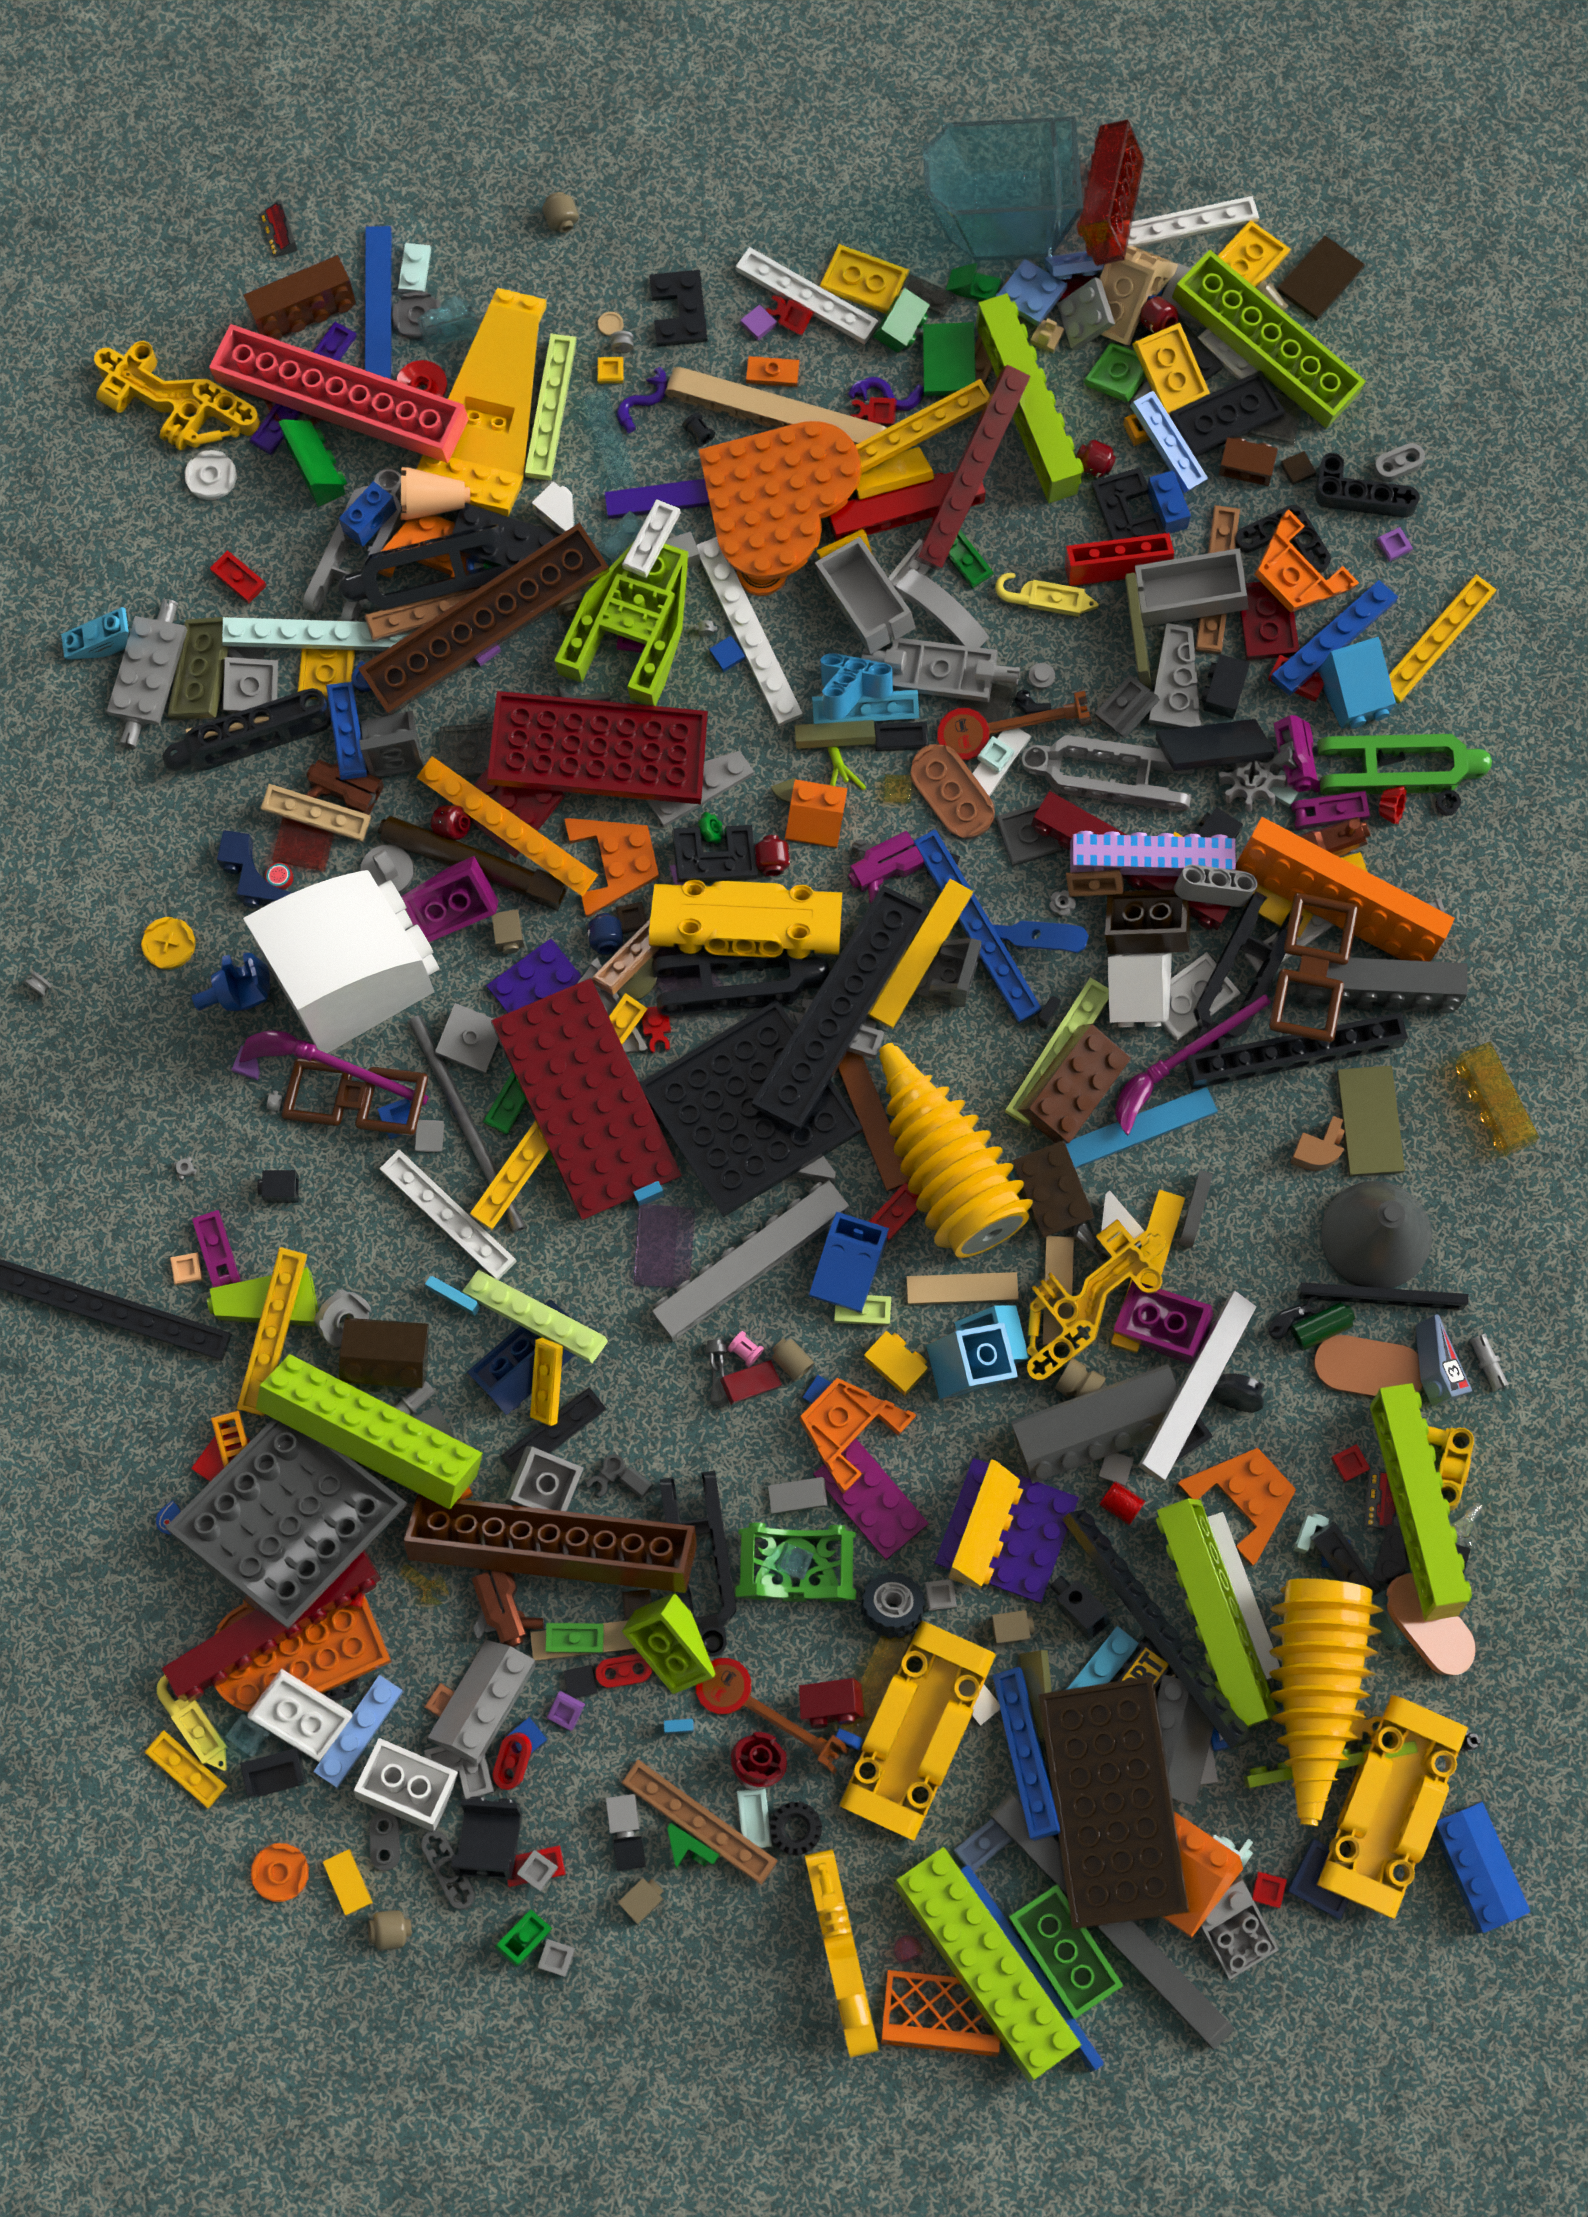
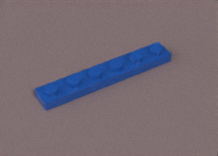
M1378 580L1272 674L1271 680L1288 696H1291L1319 671L1331 651L1346 647L1397 601L1398 596Z
M1016 1667L993 1675V1680L1030 1839L1036 1841L1061 1833L1023 1670L1020 1667Z

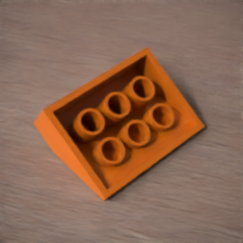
M1174 1812L1190 1913L1164 1916L1162 1918L1192 1938L1241 1873L1243 1866L1241 1858L1237 1853Z

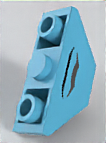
M125 608L116 609L61 634L64 658H100L124 650L129 634Z

